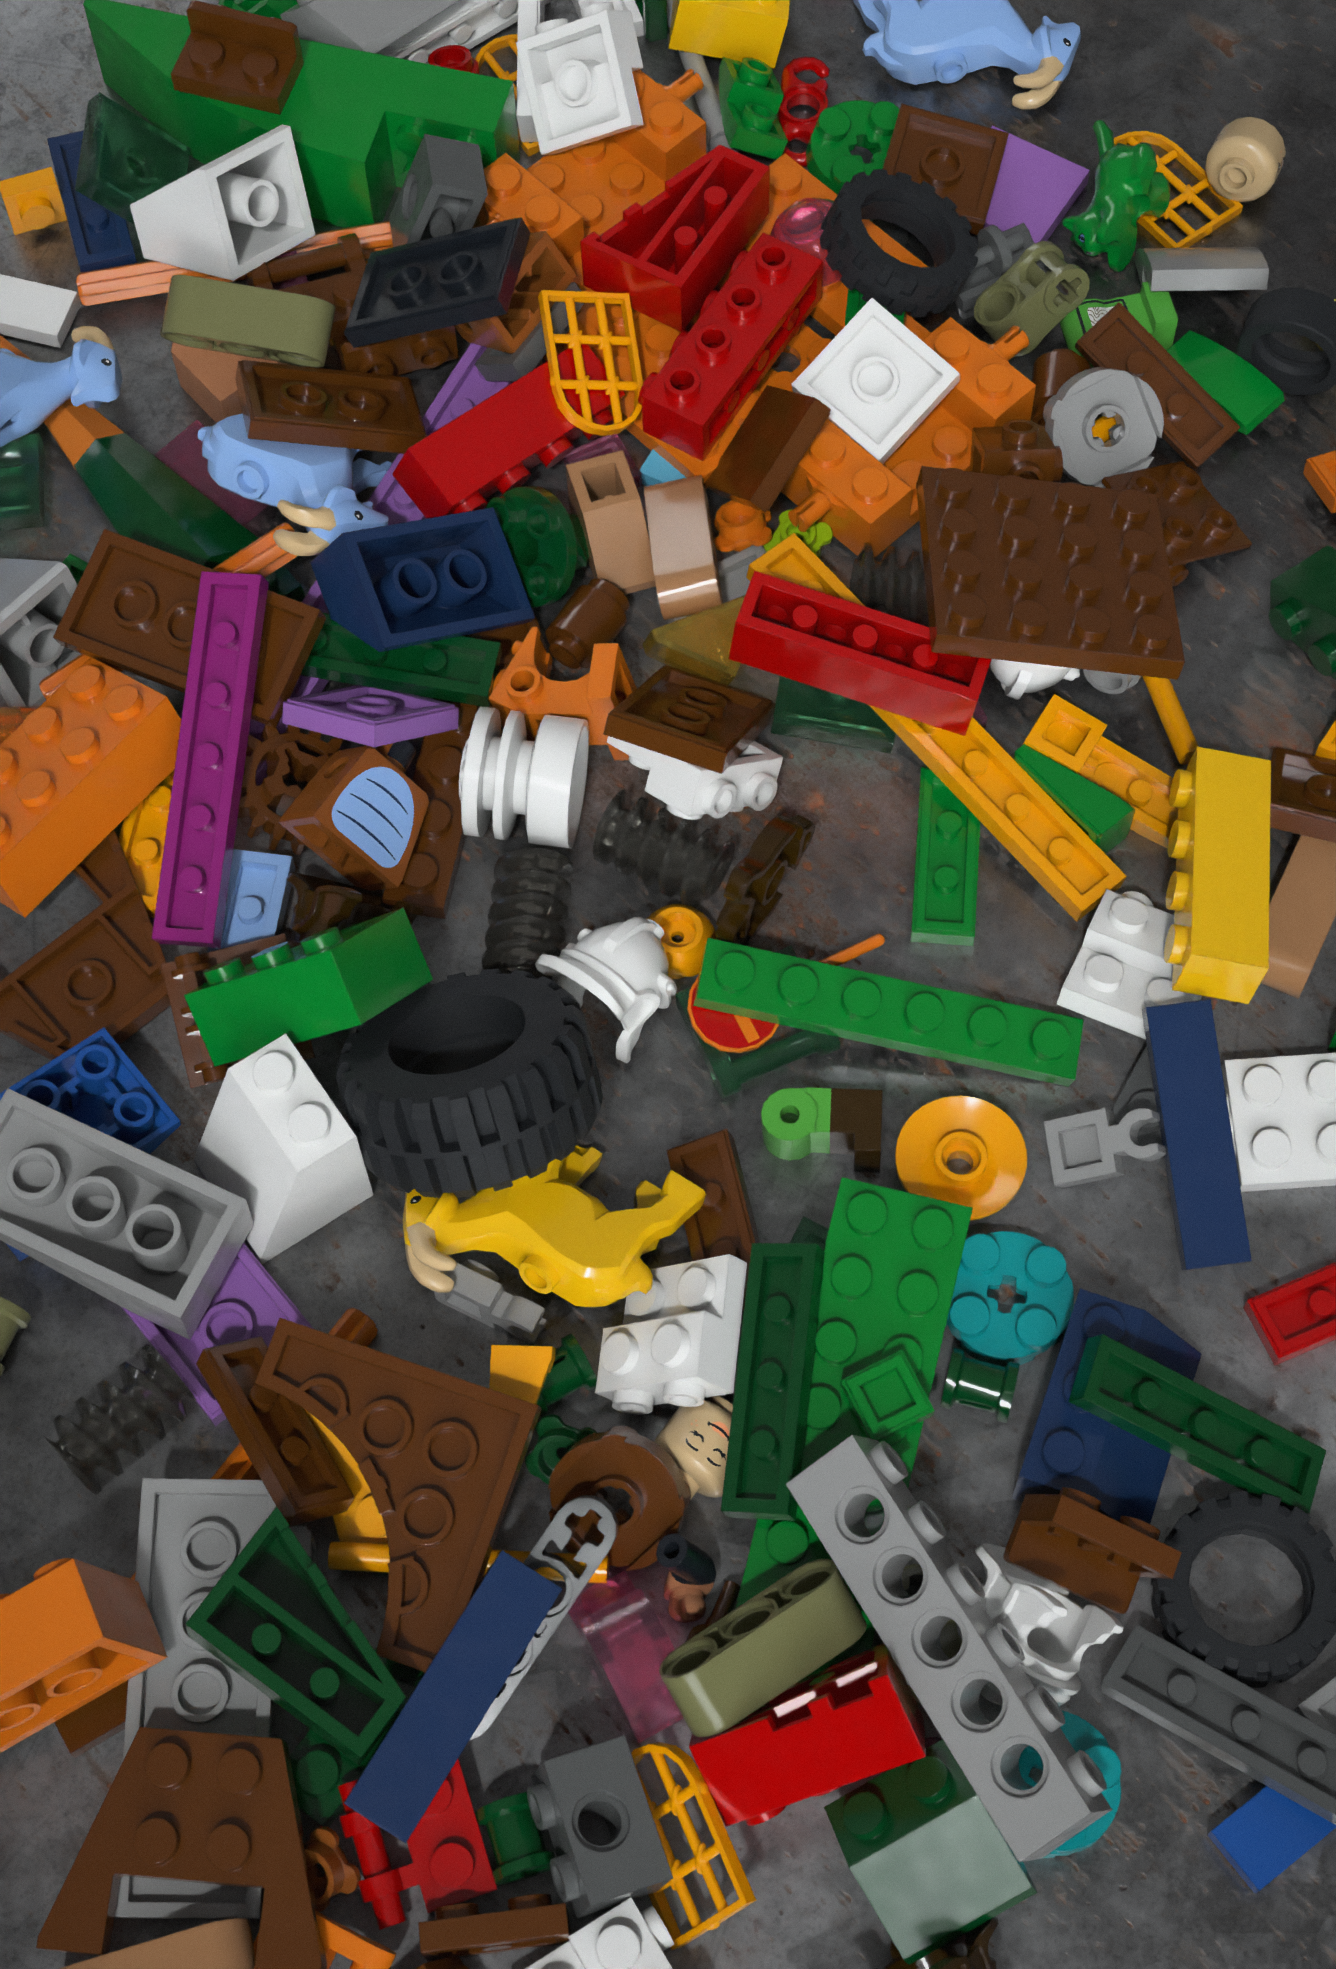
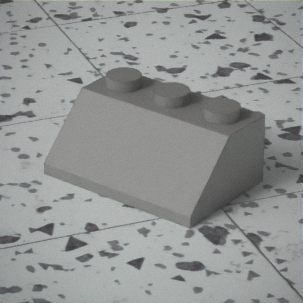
M296 0L298 4L280 14L283 21L294 23L297 26L300 39L377 53L459 0Z

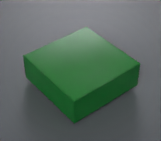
M903 1350L840 1381V1386L867 1438L875 1439L879 1443L934 1416L935 1410Z

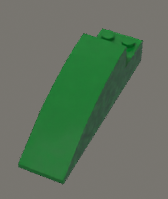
M85 0L83 3L104 83L181 150L206 165L282 124L290 126L311 217L325 223L348 228L383 222L396 187L402 188L424 134L478 144L483 169L504 153H507L517 162L520 160L513 81L299 38L304 65L281 114L278 115L174 90L171 72L191 33L188 16L110 0Z

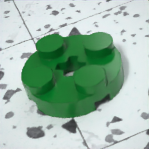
M863 100L845 101L825 108L820 113L806 147V162L809 172L838 195L846 181L850 183L853 176L857 173L865 172L868 176L875 169H883L900 109L888 101H880L875 104ZM857 146L869 150L873 156L870 163H864L861 156L851 155L850 151L854 150Z

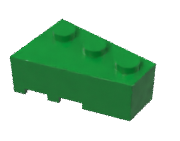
M404 907L340 931L338 927L320 931L300 941L301 945L290 948L288 942L272 946L251 957L253 962L247 965H243L241 958L236 957L204 971L207 982L188 992L184 997L214 1066L244 1059L284 1034H287L291 1042L296 1044L362 1025L432 981L433 977Z

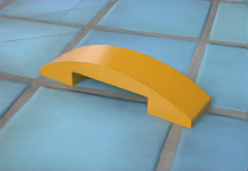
M1054 694L1023 744L1130 804L1135 809L1130 830L1168 848L1172 825L1176 819L1178 820V808L1171 807L1169 804L1173 777L1103 737L1102 734L1107 724Z

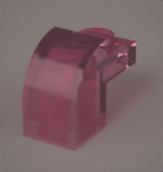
M625 1571L608 1579L607 1583H596L578 1596L567 1615L596 1662L615 1706L638 1743L683 1719L658 1671L662 1661L675 1649L641 1588H635Z

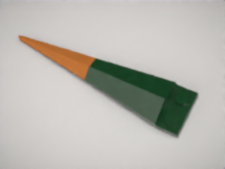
M0 335V348L8 349L18 356L30 359ZM68 399L44 421L115 533L211 569L259 539L95 409L89 408L85 404L77 407L73 406L71 399ZM283 566L265 577L269 582V591L302 602L305 598L302 585Z

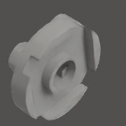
M1095 367L1074 375L1060 387L1056 395L1048 399L1043 411L1044 421L1046 422L1045 430L1054 446H1060L1062 451L1063 473L1075 482L1106 488L1101 482L1104 477L1148 468L1154 458L1150 454L1155 448L1157 437L1162 438L1164 427L1161 404L1149 384L1126 371L1114 368ZM1100 414L1107 418L1114 416L1116 420V425L1109 429L1111 439L1106 443L1100 437H1093L1092 435L1095 419Z

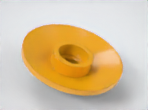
M948 1096L925 1104L909 1117L901 1129L897 1140L895 1165L899 1180L906 1192L971 1207L973 1210L970 1220H977L998 1212L1015 1197L1025 1177L1027 1149L1019 1128L1003 1110L979 1098ZM953 1159H963L969 1163L971 1170L967 1174L959 1175L951 1172L947 1164Z

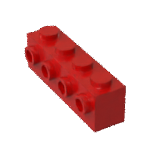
M764 232L749 251L742 250L731 267L729 279L720 291H711L705 299L699 319L689 332L684 330L677 336L670 350L669 359L660 372L650 373L644 381L638 397V402L642 405L643 432L704 461L822 298L823 260Z
M581 344L585 374L590 376L589 380L607 381L605 366L587 344ZM567 348L557 355L560 379L577 380L572 348ZM548 361L409 447L392 475L426 519L481 510L488 504L485 498L499 490L503 495L507 491L523 485L531 476L529 470L542 462L546 468L557 464L573 450V441L583 435L591 441L599 435L585 433L572 425L560 412L552 393V387L550 386ZM562 389L568 404L582 417L579 394L575 393L576 389ZM588 390L593 423L605 426L612 425L614 422L610 396L605 394L606 390ZM618 390L621 401L626 394L624 391Z
M755 570L735 622L729 653L730 660L962 736L966 735L991 659L931 652L930 632L927 626Z

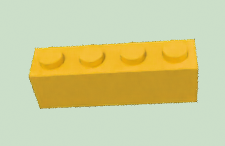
M1197 746L1186 770L1178 769L1174 774L1169 804L1171 807L1178 808V820L1176 819L1172 825L1167 852L1168 857L1176 858V871L1172 873L1168 883L1166 908L1175 912L1174 924L1168 930L1164 946V961L1173 964L1172 990L1249 1004L1269 969L1271 760Z

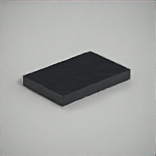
M522 217L371 252L344 331L353 348L507 314L530 236V231Z

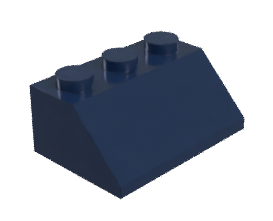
M494 507L345 532L339 535L310 562L331 619L378 652L529 623L535 618Z
M1080 1288L1012 1499L1023 1502L1026 1494H1059L1062 1487H1068L1089 1494L1101 1501L1102 1504L1099 1512L1118 1522L1121 1516H1129L1150 1524L1171 1454L1068 1402L1087 1339L1104 1334L1194 1381L1202 1354L1146 1310Z

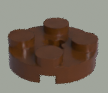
M623 1425L613 1426L606 1432L593 1433L582 1438L564 1454L550 1476L548 1490L551 1488L550 1500L552 1505L551 1510L548 1512L550 1522L558 1511L573 1498L581 1495H594L606 1501L608 1494L604 1487L622 1488L631 1496L629 1503L634 1511L628 1514L622 1508L615 1510L618 1519V1535L614 1545L607 1554L609 1555V1565L616 1567L629 1566L626 1571L642 1569L657 1561L656 1550L661 1539L669 1534L680 1533L684 1524L686 1509L690 1504V1489L683 1480L679 1467L660 1445L645 1436L639 1435L631 1427ZM590 1510L583 1517L577 1516L574 1513L570 1514L568 1522L575 1528L574 1535L565 1546L570 1553L577 1554L583 1544L589 1539L595 1540L599 1544L603 1541L605 1535L597 1528L601 1516L593 1510Z

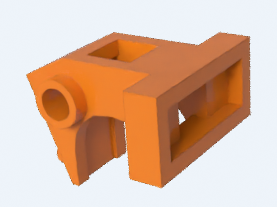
M532 627L523 642L516 640L512 646L514 657L508 667L501 670L493 682L492 693L488 698L493 708L499 710L503 728L511 710L524 713L527 741H535L537 730L545 714L585 719L588 721L589 745H608L614 761L628 760L629 755L608 744V736L603 734L608 713L637 689L619 644H594L590 672L577 680L563 682L550 680L553 659L550 653L546 652L540 639L541 633L538 627Z

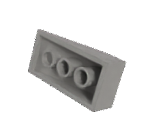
M7 1088L0 1100V1240L128 1311L190 1340L254 1224L246 1199Z

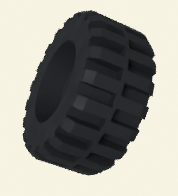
M499 969L482 970L478 975L466 976L465 972L448 975L447 980L432 985L430 982L362 1025L357 1026L356 1032L350 1033L345 1041L336 1066L338 1088L351 1129L357 1137L366 1167L375 1176L394 1188L406 1193L416 1189L423 1197L440 1198L443 1193H454L458 1198L476 1196L477 1190L493 1187L494 1191L513 1186L512 1181L526 1175L531 1179L547 1171L548 1163L554 1159L562 1161L574 1151L577 1139L584 1140L596 1120L603 1099L602 1083L580 1004L573 995L554 981L544 976L537 979L530 972L514 970L511 974H503Z

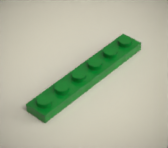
M707 938L704 946L693 1006L1067 1087L1076 1078L1084 1019Z

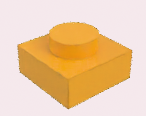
M52 167L0 181V192L15 235L67 221L64 204Z

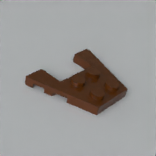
M114 830L72 871L101 905L0 981V1032L51 1061L103 1027L116 1043L120 1045L170 1006L161 964L167 963L160 943L152 939L153 926Z
M139 1727L38 1935L36 1948L45 1951L100 1956L108 1954L110 1951L120 1879L123 1876L265 1889L254 1968L327 1969L324 1946H321L315 1913L317 1905L313 1882L309 1880L302 1836H304L288 1743L280 1738Z

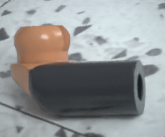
M677 1533L666 1535L657 1546L656 1556L658 1562L669 1570L664 1583L663 1595L669 1601L668 1613L678 1622L688 1623L697 1621L706 1612L704 1597L710 1593L715 1582L716 1568L714 1562L705 1551Z

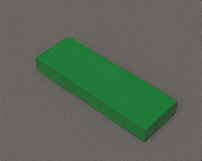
M921 767L910 942L973 946L976 924L980 821L929 768Z

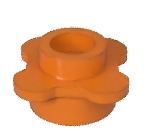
M732 500L722 505L718 509L713 522L715 529L719 531V536L714 539L716 549L721 552H730L732 550L740 552L753 545L762 546L767 544L773 537L771 529L767 527V522L772 518L770 510L763 512Z

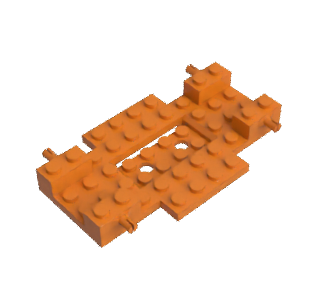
M640 69L632 72L644 123L642 126L554 155H545L528 169H525L511 156L504 153L483 169L488 195L472 228L522 217L530 233L540 231L548 233L577 275L572 282H575L581 291L595 292L583 286L580 241L594 231L601 235L623 220V211L636 202L641 206L649 202L665 190V182L707 154L706 122L683 104V102L698 91H701L704 87L701 77L697 72L694 74L693 69H688L669 86H663L655 82ZM784 153L769 165V214L742 250L749 251L764 232L823 260L822 298L809 315L837 336L845 327L848 288L840 281L842 277L838 270L832 271L825 259L828 251L822 249L820 244V236L824 231L820 229L821 223L837 194ZM862 219L869 236L884 252L903 263L920 268L928 267L869 219ZM732 264L714 290L720 291L729 279ZM584 303L576 314L578 328L583 331L582 335H600L595 303ZM605 304L609 331L613 332L612 336H626L621 304ZM702 306L684 329L685 331L689 332L697 322ZM632 309L642 379L645 381L650 373L660 372L669 359L670 350L675 339L681 332ZM906 312L905 326L960 373L959 383L883 464L827 419L781 490L785 496L797 505L788 513L791 523L795 527L799 525L798 530L801 532H806L815 522L827 523L832 529L833 536L866 564L871 562L919 521L916 483L921 466L943 469L957 468L970 472L973 428L1000 427L1005 422L1016 419L1031 421L1036 384L1009 363V360L1029 345L1026 333L1023 330L1019 333L1020 327L1012 326L996 342L987 344L980 341L951 317L933 332H930L915 320L916 317H912L910 312ZM803 323L782 351L796 356L800 361V365L791 372H777L770 368L704 461L643 432L642 409L633 424L626 428V430L649 450H655L686 478L702 475L705 483L718 466L721 456L765 387L769 385L792 391L791 384L832 339L820 337ZM555 343L556 354L558 355L566 350L569 344ZM587 344L605 366L602 349L599 350V345ZM611 345L615 374L620 377L619 381H633L627 346ZM545 354L543 357L545 361H548L547 354ZM624 391L626 395L620 401L623 421L630 417L634 409V391Z

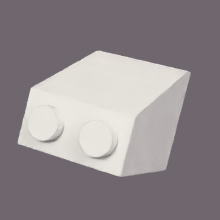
M283 124L130 205L145 259L232 281L316 235L291 127Z
M287 1034L282 1035L228 1068L194 1161L208 1182L246 1199L254 1223L246 1237V1241L261 1264H264L374 1194L356 1135Z

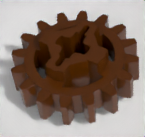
M265 725L261 734V741L251 735L248 736L238 818L248 816L251 818L252 823L247 832L250 838L258 836L264 831L270 835V850L275 851L282 840H287L291 842L294 855H301L305 844L278 822L284 812L302 792L300 788H305L330 756L339 751L343 739L335 737L326 743L320 739L322 733L311 730L309 734L300 733V728L292 725H287L283 734H280L277 728ZM266 762L268 765L266 770L268 777L263 779L261 785L256 786V771L261 764ZM287 781H288L289 784H290V786H288V787H287L286 784H285V782H287Z

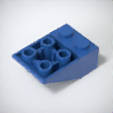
M104 1027L9 1087V1089L148 1154H151L181 1125L179 1118ZM6 1090L0 1093V1100L2 1099ZM6 1244L20 1262L28 1257L27 1254Z

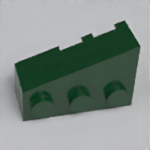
M1327 545L1270 581V610L1268 616L1273 629L1281 638L1292 640L1309 655L1312 664L1322 675H1331L1335 680L1336 549Z
M276 1506L185 1623L187 1633L191 1639L360 1766L403 1708L406 1696L356 1622L346 1612L328 1585V1581L316 1563H313Z

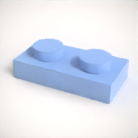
M238 849L233 850L221 948L208 947L207 952L281 934L292 886L286 878L290 872H295L296 868L292 856Z

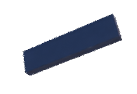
M1211 999L1146 1007L1142 1010L1156 1107L1160 1115L1159 1127L1162 1145L1166 1148L1164 1159L1181 1269L1184 1271L1252 1261Z
M501 1550L348 1794L344 1804L406 1843L562 1591V1588Z

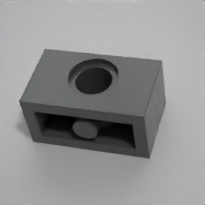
M424 134L389 216L393 247L472 229L488 195L478 144Z
M625 1735L548 1759L541 1763L531 1776L533 1786L527 1789L528 1803L537 1828L540 1831L548 1829L557 1857L550 1860V1869L556 1891L562 1902H572L577 1918L621 1904L630 1897L636 1899L657 1892L673 1879ZM591 1812L601 1816L608 1824L610 1830L609 1844L598 1846L586 1841L579 1831V1814Z

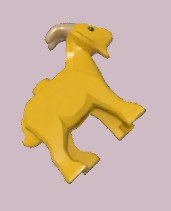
M576 1145L574 1151L562 1161L554 1159L548 1163L547 1171L531 1179L527 1175L512 1181L513 1186L494 1191L493 1187L481 1189L476 1193V1196H471L462 1203H459L454 1193H443L440 1198L423 1197L416 1189H413L410 1193H405L402 1221L406 1258L409 1270L421 1285L438 1293H449L454 1288V1281L440 1271H452L456 1268L457 1263L447 1255L471 1250L495 1252L518 1268L522 1280L534 1291L542 1294L553 1292L575 1306L603 1307L615 1303L633 1292L641 1291L647 1294L652 1289L653 1275L640 1256L655 1250L659 1239L672 1235L687 1219L694 1215L703 1205L706 1193L704 1189L670 1170L662 1190L647 1180L639 1183L635 1190L634 1209L609 1211L599 1199L578 1187L600 1165L603 1153L593 1147L582 1148Z

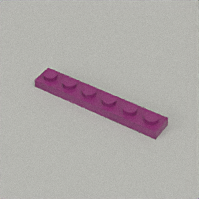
M201 571L152 939L160 944L221 948L269 584L261 574Z

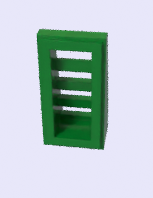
M1025 744L1015 751L1013 759L1105 854L1128 836L1135 809L1130 804Z

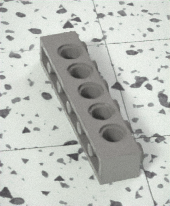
M851 1435L786 1483L1018 1862L1042 1859L1112 1810L1101 1793L1107 1789L1106 1781L1089 1755L1082 1750L1075 1752L1060 1727L1065 1724V1717L1057 1702L1042 1686L1035 1688L1019 1663L1025 1659V1656L1016 1638L1002 1623L994 1625L980 1603V1600L985 1597V1592L975 1574L962 1561L955 1563L945 1548L941 1539L946 1536V1531L936 1513L924 1501L919 1500L916 1502L903 1482V1479L908 1476V1472L899 1455L885 1441L879 1443L875 1439ZM878 1499L884 1508L885 1517L880 1530L876 1534L871 1535L865 1526L864 1516L868 1505L873 1500ZM915 1558L922 1568L923 1581L918 1592L910 1596L903 1587L902 1572L906 1564ZM952 1619L961 1630L962 1645L959 1652L950 1659L941 1648L940 1634L944 1625ZM988 1682H992L999 1689L1002 1696L1001 1712L993 1722L984 1717L979 1707L980 1692ZM1029 1745L1037 1750L1043 1761L1042 1777L1034 1787L1024 1781L1019 1771L1020 1755Z

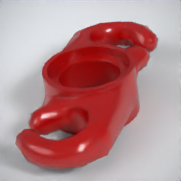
M803 56L795 58L784 67L782 72L781 89L784 97L778 110V120L787 137V144L793 140H799L808 145L820 113L825 108H828V98L825 94L828 89V83L824 78L829 76L830 70L822 60L815 57ZM804 71H811L816 73L821 79L810 84L801 81L796 76ZM797 105H809L817 110V114L807 119H800L792 116L788 111ZM785 147L783 154L786 153L802 167H807L806 151L795 153Z

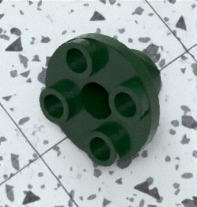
M538 486L516 487L500 497H493L488 502L486 508L494 507L531 608L553 604L568 590L575 570L586 567L589 559L585 535L578 516L569 514L554 494Z

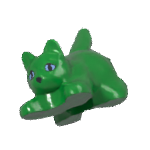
M1097 120L1093 125L1099 154V162L1095 171V193L1091 204L1085 212L1077 216L1064 218L1062 225L1072 232L1070 240L1081 247L1085 254L1094 257L1107 252L1110 269L1120 272L1129 264L1135 251L1137 220L1142 215H1152L1159 218L1169 205L1170 188L1164 174L1155 172L1157 168L1156 154L1149 144L1141 142L1135 146L1121 143L1114 145L1112 130L1104 121Z

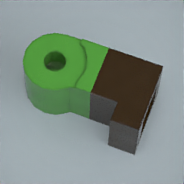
M811 1087L780 1089L771 1094L762 1107L761 1124L764 1145L771 1154L779 1159L788 1161L802 1159L810 1153L854 1155V1171L880 1173L883 1090Z

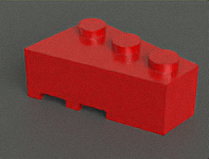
M718 145L665 182V190L643 206L637 202L623 211V220L601 235L594 231L580 241L583 286L595 292L629 293L631 309L682 332L769 214L770 167L723 145Z
M884 1643L798 1681L762 1707L719 1734L710 1737H697L692 1734L689 1743V1749L705 1783L708 1785L711 1796L726 1827L744 1820L748 1826L763 1823L780 1814L787 1805L813 1796L817 1797L828 1794L844 1785L926 1757L924 1718L904 1675Z

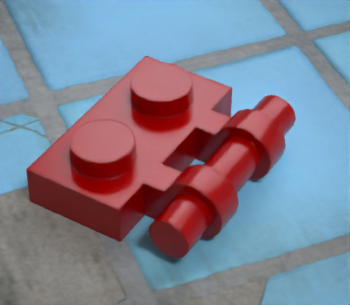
M459 1758L407 1841L413 1863L393 1870L380 1827L344 1804L345 1799L357 1780L338 1786L346 1814L339 1817L345 1839L353 1838L364 1880L359 1881V1889L363 1902L371 1901L379 1930L407 1921L399 1891L420 1885L428 1913L434 1912L439 1907L454 1905L498 1890Z

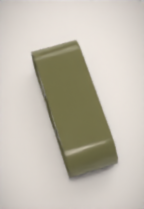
M174 275L170 282L160 335L166 340L183 346L304 367L321 368L325 365L336 307L325 300L302 294L194 276Z
M818 1559L793 1570L677 1647L662 1661L658 1671L691 1733L697 1737H710L732 1727L852 1646L866 1631L867 1623L833 1560Z

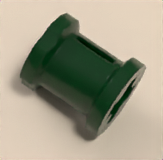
M571 1333L562 1337L561 1346L556 1348L555 1361L551 1372L547 1374L536 1404L542 1409L539 1418L548 1414L549 1405L584 1387L588 1391L596 1388V1375L580 1344Z
M953 1347L940 1407L951 1409L954 1404H959L995 1413L996 1421L1007 1423L1020 1364L1010 1361L1006 1367L966 1358L964 1350Z
M527 1792L493 1801L475 1812L478 1824L486 1826L498 1865V1868L492 1873L496 1885L523 1881L550 1870V1860L556 1856L554 1852L546 1851L541 1831L537 1828L530 1811Z

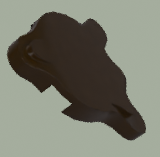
M779 815L773 818L761 831L750 847L749 853L737 863L729 876L724 891V897L727 899L716 921V925H718L716 930L717 940L749 946L756 933L768 920L783 896L777 890L784 878L787 866L796 870L801 857L809 846L815 831L813 821L801 815L791 818Z

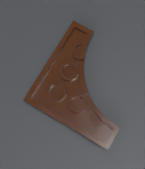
M279 1318L255 1384L281 1395L307 1410L344 1444L357 1462L371 1490L378 1512L382 1515L390 1556V1563H388L387 1606L376 1653L378 1656L425 1672L480 1585L542 1409L539 1405Z

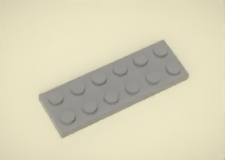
M142 1478L135 1581H138L168 1658L128 1680L123 1760L139 1727L271 1738L273 1700L188 1636L185 1625L275 1509L276 1505L262 1480ZM123 1876L120 1879L115 1918H243L261 1920L263 1889Z

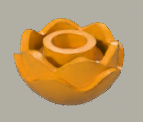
M684 904L666 905L651 913L646 919L655 921L664 930L661 944L665 949L669 962L668 976L672 979H681L699 974L707 938L717 939L715 928L710 919L698 909ZM679 935L683 937V940L676 943L672 938Z

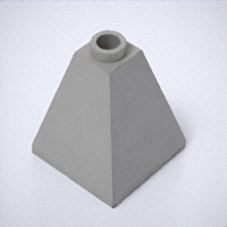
M0 558V694L15 718L21 723L32 711L36 710L46 701L39 687L41 680L82 654L61 646L53 638L77 587V583L69 568L60 561Z

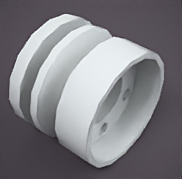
M480 706L475 714L470 736L463 749L459 773V798L461 800V822L464 835L483 837L487 831L492 814L494 838L507 841L515 826L517 815L521 814L525 815L529 843L572 849L580 824L585 795L589 757L588 721L545 714L537 730L535 741H527L524 713L521 711H510L501 737L499 710Z

